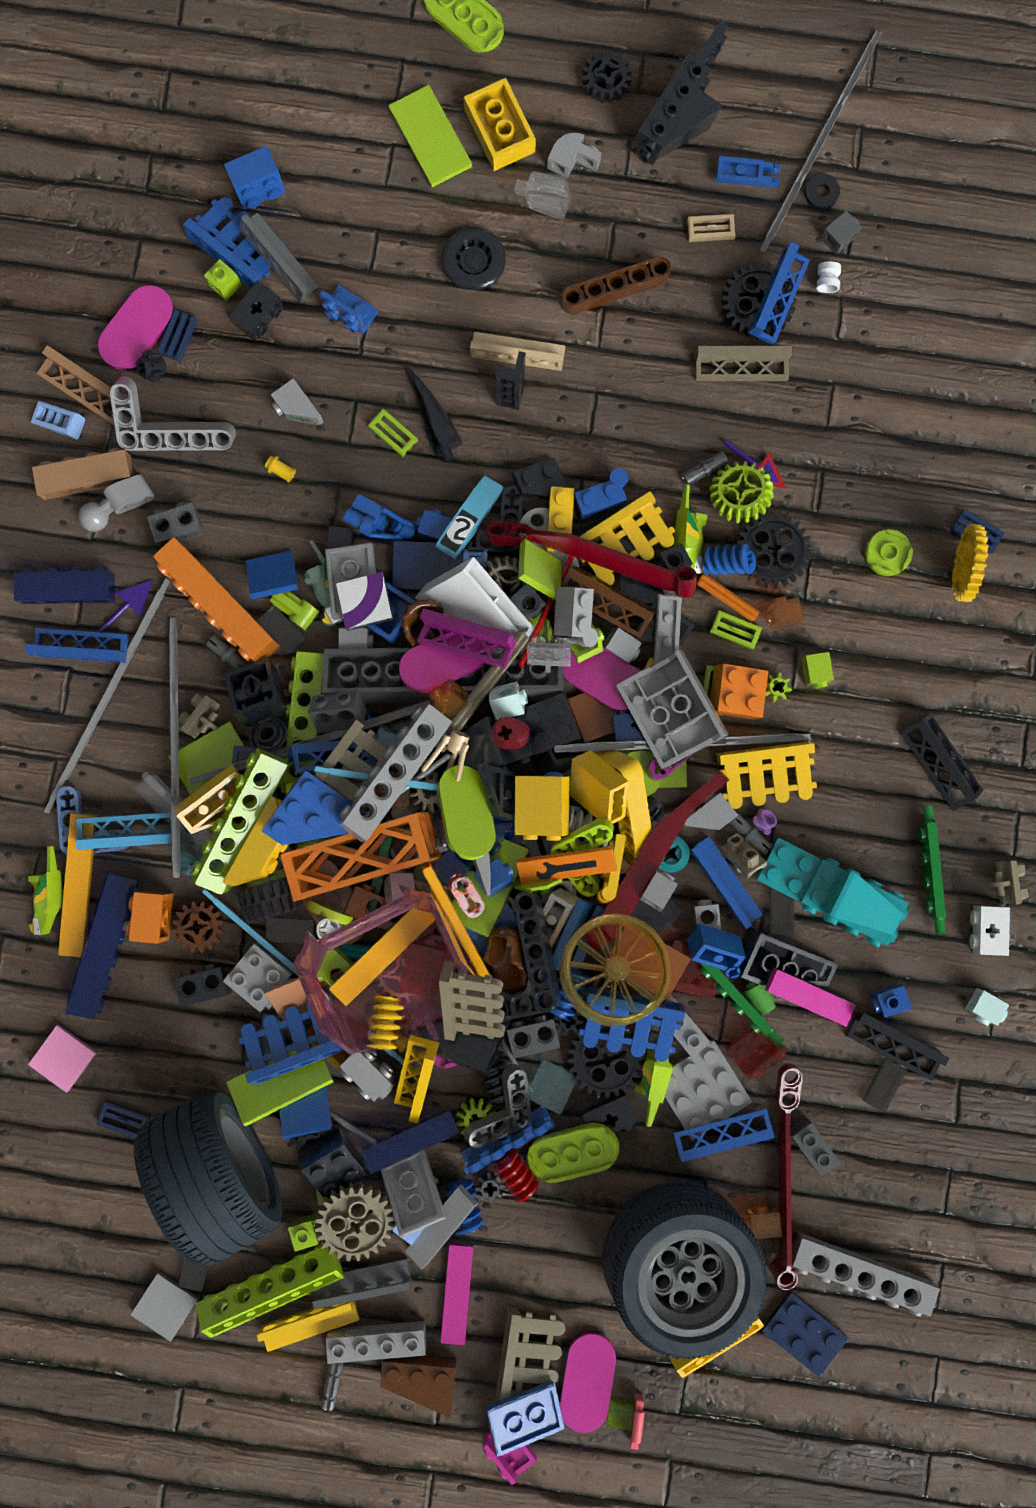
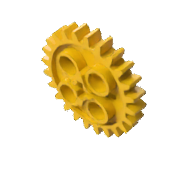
M977 524L967 525V528H964V534H961V540L958 541L957 550L955 551L956 559L953 561L955 566L952 571V589H954L953 595H955L957 601L972 602V599L976 597V593H979V586H982V580L985 576L984 568L987 566L985 560L988 557L987 551L989 546L987 545L988 536H986L987 530H984L985 526Z

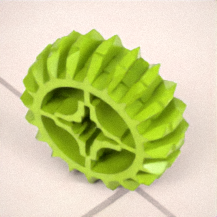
M745 460L743 466H739L738 462L735 461L734 467L731 468L727 464L725 471H718V477L713 478V485L710 486V501L714 502L713 508L719 510L720 517L727 514L726 519L728 522L734 517L738 524L742 518L748 523L749 517L752 516L757 520L758 513L763 515L766 513L765 507L771 506L770 499L773 498L774 492L772 491L773 483L769 482L770 475L764 474L765 470L763 467L756 470L757 465L755 463L749 467ZM747 480L754 482L756 485L750 484ZM742 486H744V491L740 499V491L742 490ZM725 497L735 501L736 505L727 501Z

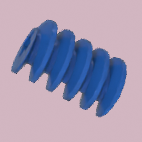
M727 544L724 548L722 545H717L716 547L709 545L703 557L702 566L706 575H717L719 573L722 575L728 573L752 574L756 567V558L748 544H743L741 547L739 544H735L733 547Z
M569 967V970H561L566 976L565 979H557L562 985L559 988L561 1003L557 1009L549 1011L567 1021H570L567 1016H575V1012L571 1007H579V1003L575 998H583V994L579 989H587V985L583 980L591 981L592 979L589 975L572 967Z
M465 1178L446 1184L444 1187H450L451 1190L445 1193V1197H450L460 1185L474 1197L476 1191L471 1188L473 1180ZM475 1206L460 1224L461 1228L455 1231V1235L471 1233L480 1228L483 1224V1218L479 1216L481 1214L479 1207Z

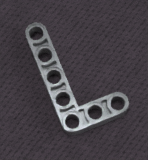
M124 376L117 379L110 390L117 442L125 450H227L231 447L236 437L234 426L227 422H142L137 386L134 380ZM120 386L127 389V395L120 392ZM122 410L129 411L132 417H126ZM125 433L132 434L135 440H130ZM149 433L156 434L159 440L152 439ZM172 433H178L182 440L175 439ZM195 433L203 434L205 436V439L201 440L197 438ZM219 433L227 434L229 439H222Z

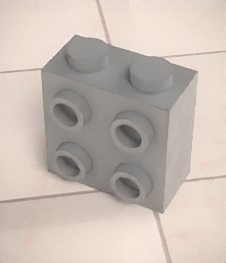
M257 942L253 944L223 982L261 1012L265 1008L269 1010L272 1007L264 991L293 980L290 977L294 972Z
M361 1043L340 1065L342 1069L341 1074L349 1082L354 1081L360 1087L358 1091L365 1099L371 1098L373 1101L378 1097L384 1099L394 1086L392 1083L395 1078L393 1074L394 1069L386 1061L382 1063L376 1057L377 1052L372 1047Z

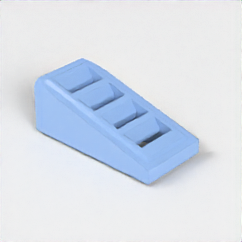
M38 401L31 423L77 440L84 426L85 418L75 412ZM47 409L49 411L47 413L45 421L43 422L42 420Z

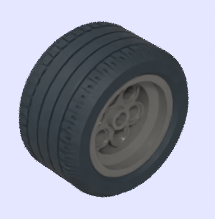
M213 1090L204 1091L141 1126L134 1142V1161L140 1186L159 1228L182 1258L195 1265L203 1267L212 1266L267 1237L277 1229L282 1217V1200L274 1171L252 1125L250 1124L246 1127L243 1125L235 1103L228 1095Z
M669 1182L648 1188V1190H644L642 1193L640 1192L638 1196L636 1195L630 1202L628 1201L623 1206L624 1208H621L620 1212L617 1213V1217L614 1218L611 1223L612 1225L609 1227L603 1248L604 1277L623 1323L636 1339L662 1355L679 1359H695L696 1357L701 1358V1356L706 1357V1355L710 1356L711 1354H716V1352H721L720 1350L730 1347L729 1345L731 1344L733 1345L735 1341H738V1338H741L746 1333V1330H749V1327L755 1322L758 1313H760V1308H762V1303L764 1302L767 1288V1269L764 1254L757 1238L730 1202L707 1187L688 1182ZM689 1242H695L692 1248L685 1249ZM671 1250L668 1257H661L663 1252ZM707 1258H712L708 1265H703ZM666 1275L664 1280L656 1281L658 1276Z

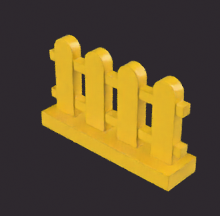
M649 491L580 537L595 543L602 540L603 543L600 545L628 554L619 541L627 536L636 549L628 555L633 557L640 556L642 560L650 561L654 557L652 547L657 543H660L666 549L673 546L674 537L672 534L675 533V530L672 526L667 528L659 516L662 510L659 506L654 508L655 497ZM639 514L642 515L640 519L634 521L633 518H635ZM647 523L655 535L650 541H647L639 528ZM619 527H621V528L623 529V530H621L620 532H618V533H616V534L613 532V531H615L616 529H618ZM588 562L597 578L613 585L615 579L612 572L614 571Z
M805 741L716 753L717 762L720 765H724V769L719 771H722L729 779L726 783L727 793H722V795L733 809L740 808L743 804V797L750 796L753 804L761 806L766 802V794L773 793L774 798L780 803L788 801L789 791H797L798 796L803 800L810 799L813 795L812 788H817L816 782L811 780L810 765L814 764V758H809L810 753H815L814 743ZM793 756L794 760L786 761L785 757ZM770 759V763L762 764V760ZM747 762V766L739 767V763ZM788 767H795L796 784L788 785ZM771 770L773 787L765 788L763 771ZM748 773L750 790L742 791L740 774Z

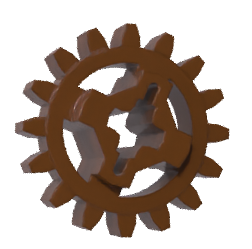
M193 901L191 907L187 904L183 905L184 912H176L179 920L172 921L174 925H177V929L172 930V933H178L179 935L175 940L176 942H184L182 949L191 946V953L196 952L197 948H199L200 953L206 951V946L209 949L214 948L213 941L221 942L218 934L225 933V930L220 928V925L224 924L225 920H219L218 917L222 912L215 913L214 904L207 908V901H202L200 906L197 901ZM203 912L207 913L212 920L204 917ZM190 914L189 922L184 925L186 917ZM196 924L208 925L200 930L190 929V927ZM210 929H213V933L211 937L208 939L207 933L210 931ZM188 933L189 935H191L194 938V941L190 940L186 936V934Z

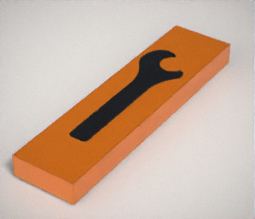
M613 846L517 859L516 862L521 884L617 871Z

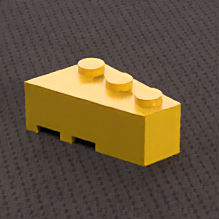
M233 764L174 807L176 816L191 834L214 826L216 820L222 818L225 812V802L229 796L233 797L237 789L235 788V783L241 775ZM248 794L244 796L242 802H251L254 799V795Z

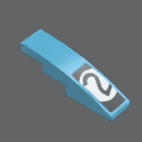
M484 475L454 516L435 547L456 559L477 532L479 525L489 514L492 505L502 494L504 487Z

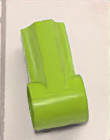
M290 591L272 595L270 599L274 606L286 613L289 619L304 630L308 628L319 613L311 604L304 599H299Z

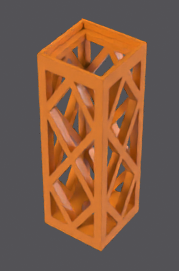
M429 812L414 813L379 824L369 839L359 849L342 845L358 840L349 833L280 855L293 902L442 858L441 853L437 852L435 848L434 828ZM410 824L411 831L399 827ZM380 833H382V835L372 845V847L367 852H365L366 849L373 843V841L380 835ZM388 836L409 841L394 859L374 854ZM323 851V855L316 861V863L312 867H310V864ZM418 852L419 858L411 860ZM331 854L349 859L335 876L317 871ZM356 861H358V863L352 868V870H351V871L345 876V878L343 879L342 877L346 874V872L353 866V864H354ZM364 864L383 868L354 877ZM315 884L321 885L323 887L316 888Z

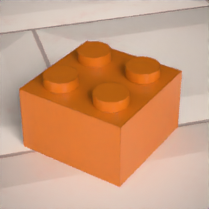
M729 664L714 666L710 701L717 714L746 719L763 718L768 671Z
M156 891L134 892V895L129 900V911H132L131 921H128L126 927L129 941L155 944L169 941L174 893Z

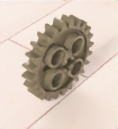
M362 1182L359 1183L357 1188H354L353 1184L349 1183V1189L345 1190L340 1185V1192L338 1194L331 1190V1199L328 1197L323 1198L324 1205H318L319 1214H315V1222H317L315 1223V1232H317V1240H322V1248L328 1247L329 1255L337 1251V1259H340L344 1254L347 1261H350L352 1255H355L356 1260L359 1261L361 1254H364L368 1259L369 1251L372 1250L377 1254L378 1245L386 1246L384 1238L391 1239V1232L389 1230H394L392 1222L394 1216L393 1212H391L393 1211L390 1203L387 1204V1196L381 1197L380 1189L373 1193L372 1185H369L365 1190L363 1189ZM355 1204H362L359 1208L352 1207ZM336 1218L343 1219L340 1222H333ZM369 1222H377L372 1226L367 1225ZM349 1236H356L353 1240L347 1239Z

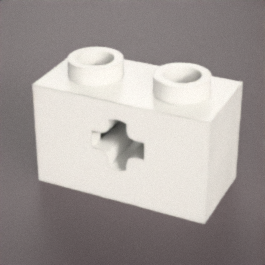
M974 905L973 911L970 914V922L973 925L970 947L973 949V953L1009 956L1010 908ZM986 928H992V932L986 933Z

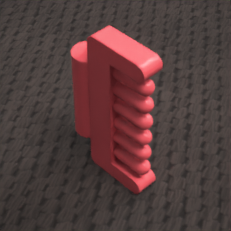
M635 1393L636 1404L632 1436H630L629 1440L631 1449L637 1450L639 1443H641L645 1413L643 1411L644 1399L641 1393Z

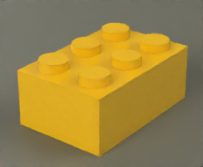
M506 78L464 96L465 113L493 171L535 153L536 139Z

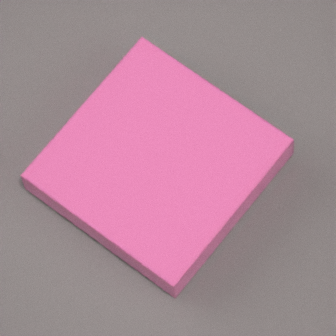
M56 1025L28 1065L67 1093L97 1052L61 1025Z

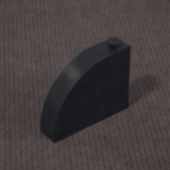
M502 988V992L499 995L507 997L521 994L522 992L506 991ZM441 997L431 1006L421 1027L418 1026L413 1036L439 1042L436 1053L437 1057L487 1077L504 1038L503 1036L490 1039L485 1035L473 1033L465 1035L463 1032L457 1031L454 1041L446 1040L444 1036ZM503 1005L500 1009L503 1010L505 1013V1007ZM509 1019V1020H504V1021L501 1023V1024H503V1025L505 1026L504 1035H505V1033H506V1030H507V1028H508V1025H509L511 1019ZM415 1046L419 1050H427L426 1048Z

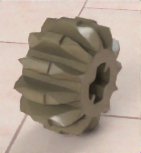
M438 773L433 774L432 780H429L428 774L425 777L426 781L420 780L419 782L438 784L437 782H435L438 777ZM413 788L417 789V792L409 793V797H419V799L413 802L414 806H417L421 801L423 802L421 806L422 812L425 811L426 804H430V812L435 811L433 803H436L440 808L438 791H436L435 797L431 796L429 799H426L424 797L425 794H422L423 789Z

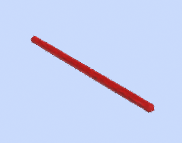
M568 556L561 571V585L574 559L573 556ZM550 597L518 663L519 667L524 666L551 609L554 599Z

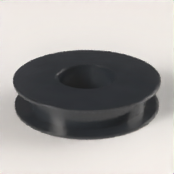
M821 173L813 176L805 187V199L815 209L826 210L831 208L837 202L840 195L838 181L829 174ZM818 187H825L828 190V195L821 197L817 194L816 189Z

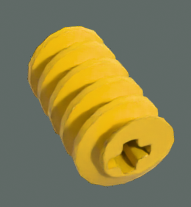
M375 996L374 1000L380 1004L374 1005L372 1010L378 1014L372 1015L370 1019L377 1024L369 1025V1030L375 1034L367 1035V1040L373 1044L366 1046L383 1050L396 1049L397 1046L392 1044L391 1040L398 1039L399 1036L392 1032L393 1030L400 1029L401 1026L395 1024L394 1021L402 1019V1016L397 1014L396 1011L403 1010L404 1007L398 1004L399 999Z

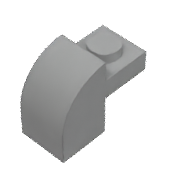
M569 133L559 138L554 144L548 157L547 169L566 178L569 177L575 163L597 171L602 153L594 146L584 145L583 134Z

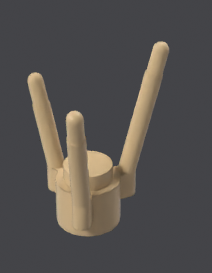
M452 730L450 736L445 734L442 742L422 767V772L428 769L443 748L448 745L446 749L452 752L446 770L453 767L457 754L460 755L455 778L457 782L460 781L466 752L469 748L467 743L470 737L458 730Z

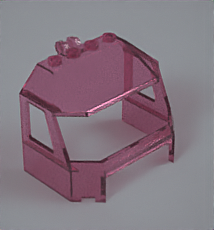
M399 885L404 896L318 940L307 931L303 940L305 942L300 955L297 954L294 967L319 1031L349 1054L377 1050V1048L366 1046L373 1044L367 1040V1035L375 1034L369 1030V1025L377 1024L370 1019L372 1015L378 1014L372 1010L374 1005L380 1004L374 1000L375 996L399 999L398 1004L404 1007L403 1010L396 1011L397 1014L402 1016V1019L394 1021L395 1024L401 1026L400 1029L393 1030L392 1032L399 1036L398 1039L410 1033L424 1038L419 1029L426 1025L430 1037L435 1041L439 1039V1036L432 1022L442 1017L439 979L445 960L455 963L456 973L460 971L477 976L453 927L431 894L414 891ZM412 908L432 913L442 937L430 934L410 944L347 1006L338 998H336L333 1005L323 991L317 977V973L328 951Z

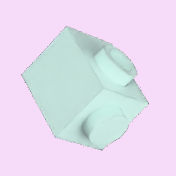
M976 988L965 1009L975 1014V1020L986 1026L989 1023L998 1026L1007 1017L1009 1004L984 990Z

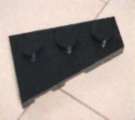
M627 536L619 540L628 554L636 550ZM619 573L620 590L646 605H651L654 600H657L658 594L665 595L661 588Z

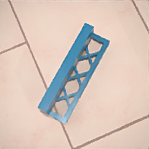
M172 812L76 818V850L172 843ZM160 818H170L171 831L161 832L154 824ZM140 819L149 825L143 833H136L129 827L135 820ZM147 819H155V820L151 823V822H149ZM125 820H131L128 824H125L123 822ZM111 821H117L124 829L119 834L112 835L105 827ZM98 822L106 823L103 826H101ZM82 823H93L100 830L94 836L83 837ZM152 828V829L155 830L156 832H148V831ZM126 830H128L131 834H123V833H124ZM101 831H103L106 834L98 836L101 833Z

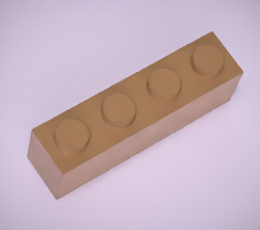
M113 448L108 453L103 454L92 452L82 458L66 457L61 462L56 463L44 461L39 463V466L32 467L36 493L44 500L105 489L114 483L134 476L131 455L122 448Z

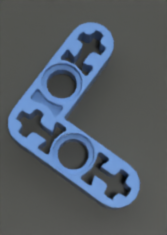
M68 786L62 787L56 797L59 843L61 850L65 854H67L69 827L65 824V817L71 813L82 814L81 794L78 789ZM68 791L70 794H74V799L70 800V807H75V811H64V807L69 808L68 800H64V796L68 795ZM122 830L107 831L110 832L112 835L119 834ZM101 831V833L98 836L106 834L103 831ZM129 846L110 847L108 849L98 848L94 849L93 853L126 850Z

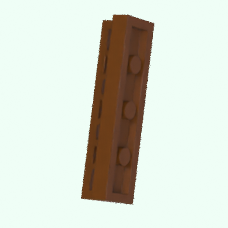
M576 565L569 569L561 587H567L570 579H573L580 584V588L585 586L589 589H594V592L600 594L603 604L593 606L592 612L638 638L642 637L657 611ZM615 603L620 605L623 615L619 617L611 616L607 606ZM637 615L645 619L639 631L630 626L628 617Z

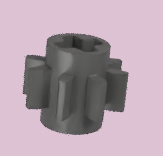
M488 1170L487 1176H478V1180L482 1184L475 1186V1191H481L480 1200L487 1198L490 1200V1203H493V1198L496 1196L502 1198V1193L499 1189L505 1188V1184L503 1182L499 1183L500 1173L494 1176ZM487 1183H492V1186H494L493 1191H489Z

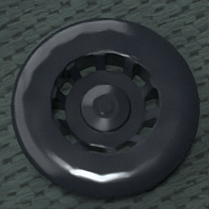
M479 227L464 228L454 233L444 245L441 258L442 267L449 280L458 287L467 290H481L494 284L502 275L506 264L505 249L498 237L492 232Z

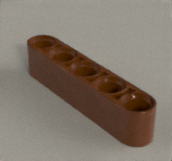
M659 256L571 285L563 291L562 308L567 314H577L661 286L668 280L671 263L666 257ZM661 268L665 273L658 274L654 269ZM639 275L643 280L635 281L632 277ZM616 282L619 283L622 287L619 289H615L611 287L610 284ZM597 290L600 294L592 296L589 294V291ZM575 297L578 302L569 303L567 298Z

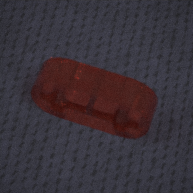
M454 875L448 883L449 891L464 914L470 918L479 917L483 913L485 906L482 898L465 875ZM458 881L465 883L463 888L466 893L463 894L460 890L456 889ZM469 898L476 903L474 911L468 909L470 905L467 899Z

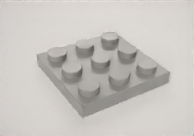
M711 1040V1043L693 1058L687 1055L672 1065L673 1071L665 1098L684 1129L726 1119L752 1103V1100L714 1040ZM702 1131L696 1132L694 1134L699 1136ZM688 1134L691 1140L695 1139V1137Z

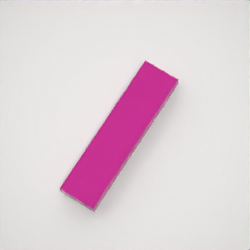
M776 968L773 969L764 989L846 1027L856 1006Z
M449 1244L441 1343L465 1345L473 1245Z

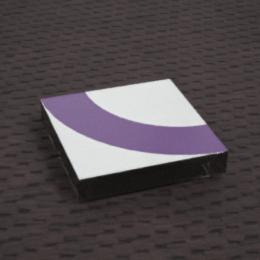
M383 572L336 584L347 631L394 619Z

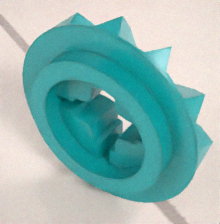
M679 836L676 837L670 847L672 849L678 846L674 852L678 861L672 858L662 861L659 869L664 872H677L688 863L690 856L689 847Z

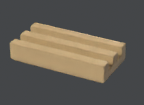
M734 214L689 216L687 218L689 242L735 239ZM729 222V225L693 227V224Z

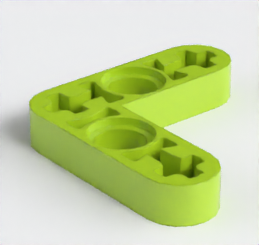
M606 818L596 819L570 832L569 835L562 836L560 841H554L551 846V854L564 853V850L571 852L592 849L603 845L612 839L614 826ZM585 837L589 842L587 844H579L575 839ZM596 874L586 875L585 879L584 876L568 878L579 893L584 896L591 897L599 891L600 879Z

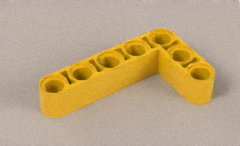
M616 750L593 751L629 781L625 818L618 821L620 835L626 836L623 852L624 860L632 866L652 832L642 767L634 757Z

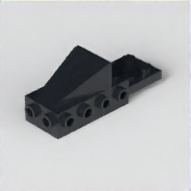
M723 21L719 22L697 58H694L689 53L687 54L638 130L630 151L635 153L642 162L653 166L656 160L707 131L713 124L722 104L706 94L705 90L710 83L708 76L712 69L709 66L712 61H715L727 39V36L724 34L728 25Z
M561 693L524 708V714L510 717L523 721L530 729L528 742L520 749H503L494 744L491 738V730L496 719L492 715L479 719V722L473 726L466 724L460 730V732L470 737L467 743L469 748L466 752L464 766L471 767L478 771V765L483 763L509 771L511 770V765L519 763V766L531 763L533 762V757L554 749L556 745H565L581 739L566 693ZM436 747L430 752L431 755L436 750ZM447 749L444 752H440L434 762L438 761L445 754L452 755V752ZM457 754L453 766H458L460 755ZM449 760L438 767L440 770L438 771L439 780L446 771Z

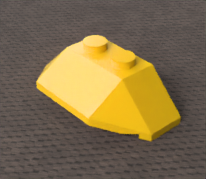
M270 797L222 883L237 886L267 877L268 874L275 870L278 856L286 850L289 844H279L263 833L261 829L282 800Z

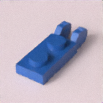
M718 156L715 182L759 187L762 185L765 188H777L780 184V179L763 176V172L765 174H778L781 172V165L764 162V160Z

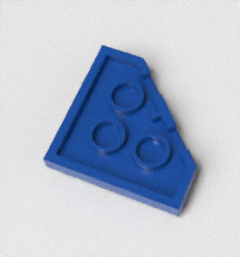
M305 769L261 831L281 845L348 834L349 832L338 825L341 820L339 814L346 805L351 806L353 802ZM362 808L359 809L361 816L364 817L366 811Z

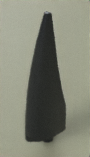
M406 367L405 370L418 401L430 445L435 455L443 454L446 461L452 460L454 456L451 450L460 446L463 441L432 392L409 367Z

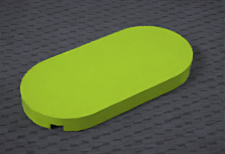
M424 0L425 10L428 15L468 49L483 53L493 50L500 44L504 35L502 17L485 0Z
M453 766L444 772L438 783V796L446 842L449 848L459 854L461 858L477 860L485 856L495 843L496 834L493 817L479 772L471 767L463 766L460 781L457 782L455 778L458 766Z
M587 1123L538 1137L529 1148L527 1163L536 1177H541L549 1183H558L609 1169L619 1155V1142L614 1132L605 1125Z

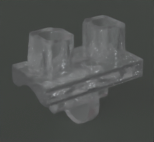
M533 637L532 642H528L527 664L546 666V673H551V666H571V644H568L567 638H557L555 643H545L543 637Z

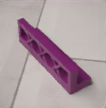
M423 608L420 618L424 626L417 640L419 644L506 669L516 645V641L510 632ZM431 628L439 630L440 637L434 640L426 639ZM455 635L460 636L463 641L462 643L454 647L448 644L447 639ZM477 641L483 643L484 649L476 653L471 652L468 647ZM497 648L506 649L502 660L492 658L490 652Z

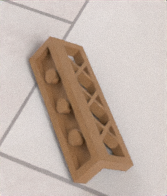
M47 345L42 352L47 359L36 374L115 426L114 417L111 418L105 414L104 405L111 404V387ZM52 364H55L59 367L61 376L49 377L46 375V372ZM67 379H78L79 389H67ZM96 391L99 401L87 402L85 392Z

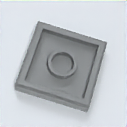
M159 1271L131 1313V1316L171 1342L199 1297Z

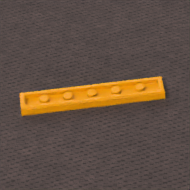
M70 814L58 953L61 956L81 958L85 956L94 849L76 850V818L97 817V815ZM82 823L83 837L94 836L96 826L93 823Z
M428 862L422 865V872L477 974L482 977L491 975L431 863Z
M429 890L329 987V990L345 1006L359 995L444 912L433 890Z

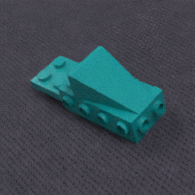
M776 838L765 860L767 866L761 868L756 879L803 904L802 909L814 915L817 911L825 915L823 920L833 925L840 923L846 926L845 931L855 936H858L859 933L866 936V941L877 947L880 944L888 946L889 943L895 941L898 935V930L896 929L900 921L903 922L909 912V909H907L909 903L902 900L904 897L902 894L894 890H890L888 893L881 889L882 884L872 879H869L868 882L863 880L859 872L850 868L843 870L839 868V862L828 857L826 860L820 859L780 838Z

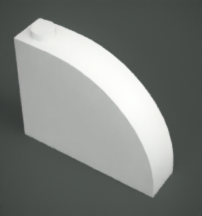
M474 557L425 584L415 597L417 600L431 598L437 603L440 602L444 608L443 612L445 615L510 632L513 637L517 631H522L529 637L535 629Z

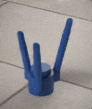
M383 507L382 511L394 519L391 525V530L394 531V534L371 533L369 537L402 541L403 538L410 539L413 536L416 524Z

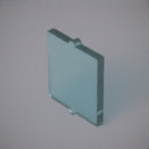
M542 1059L528 1089L529 1099L539 1104L541 1109L547 1108L561 1115L576 1082L573 1081L575 1074L563 1069L562 1065L557 1066Z

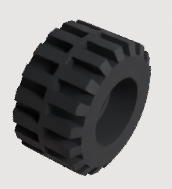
M287 877L244 889L237 894L245 923H254L298 910L303 906L302 900L293 902Z

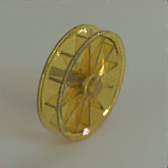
M607 914L588 921L569 939L561 956L560 980L567 999L582 1016L600 1025L625 1026L648 1016L661 1004L671 982V960L663 940L648 924L629 915ZM617 925L614 956L611 954L600 926ZM622 926L639 933L623 957L619 956ZM594 929L607 959L580 938L588 931ZM644 937L654 952L628 962L626 960L627 956L640 938ZM576 944L605 966L571 961ZM656 955L660 973L631 970L630 965ZM570 966L603 971V974L574 985ZM628 975L658 978L659 984L655 995H652ZM603 977L606 981L590 1003L586 1004L577 993L576 988ZM624 981L650 1000L649 1004L641 1011L637 1012ZM612 982L609 1015H605L594 1010L591 1006L606 985ZM617 982L632 1015L614 1016Z

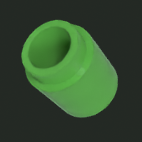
M752 981L745 984L746 988L743 990V993L760 1015H764L776 1007L773 995L764 990L766 985H760Z

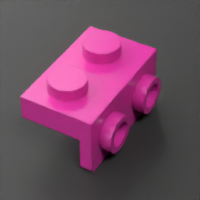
M490 1431L485 1434L483 1440L485 1455L488 1459H492L495 1462L500 1475L505 1480L508 1479L511 1485L517 1482V1476L537 1462V1455L529 1445L497 1457Z

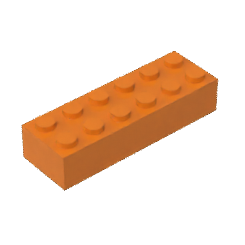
M175 537L153 556L158 562L155 566L170 580L175 579L172 581V584L185 596H191L188 600L202 613L207 612L204 617L218 630L221 628L224 630L221 633L222 636L235 647L238 645L240 648L237 651L247 661L253 663L254 661L270 657L280 647L266 630Z

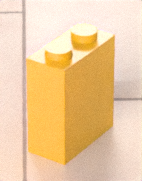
M591 750L573 758L570 796L597 819L606 818L614 824L625 818L629 781Z
M515 776V835H523V840H538V836H546V840L560 841L561 836L569 835V776Z

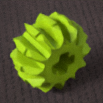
M471 1098L470 1107L466 1103H462L461 1107L464 1111H457V1116L462 1119L456 1123L459 1127L465 1126L461 1130V1134L464 1135L466 1127L475 1122V1120H470L473 1119V1114L485 1118L496 1113V1111L488 1112L492 1104H486L483 1107V1098L479 1099L478 1105H475L474 1098Z

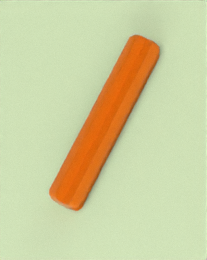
M702 574L697 581L701 588L750 622H753L758 616L759 610L710 576Z

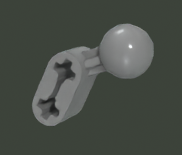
M136 475L119 481L104 490L103 494L106 499L101 503L89 502L80 508L78 514L80 525L90 532L100 531L108 524L109 514L113 511L116 514H121L147 504L155 495L142 475Z

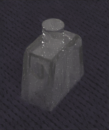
M532 172L528 182L518 179L515 185V194L525 196L530 209L564 220L571 201L566 177Z

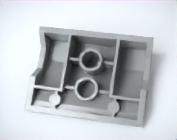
M681 650L675 651L663 661L638 672L616 685L661 769L729 735L688 659Z

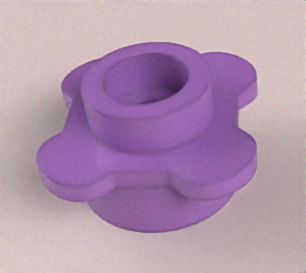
M759 809L757 816L753 817V823L765 835L771 834V828L776 826L777 819L770 810Z

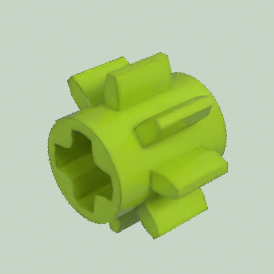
M778 673L775 679L768 675L767 680L769 682L767 683L765 697L768 695L772 697L773 703L776 702L777 697L784 701L786 699L784 693L792 691L787 685L790 679H782L781 673ZM780 684L781 688H779V691L774 692L772 688Z

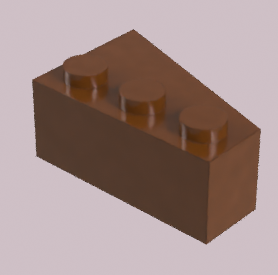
M424 1355L383 1359L380 1387L451 1418L457 1358Z

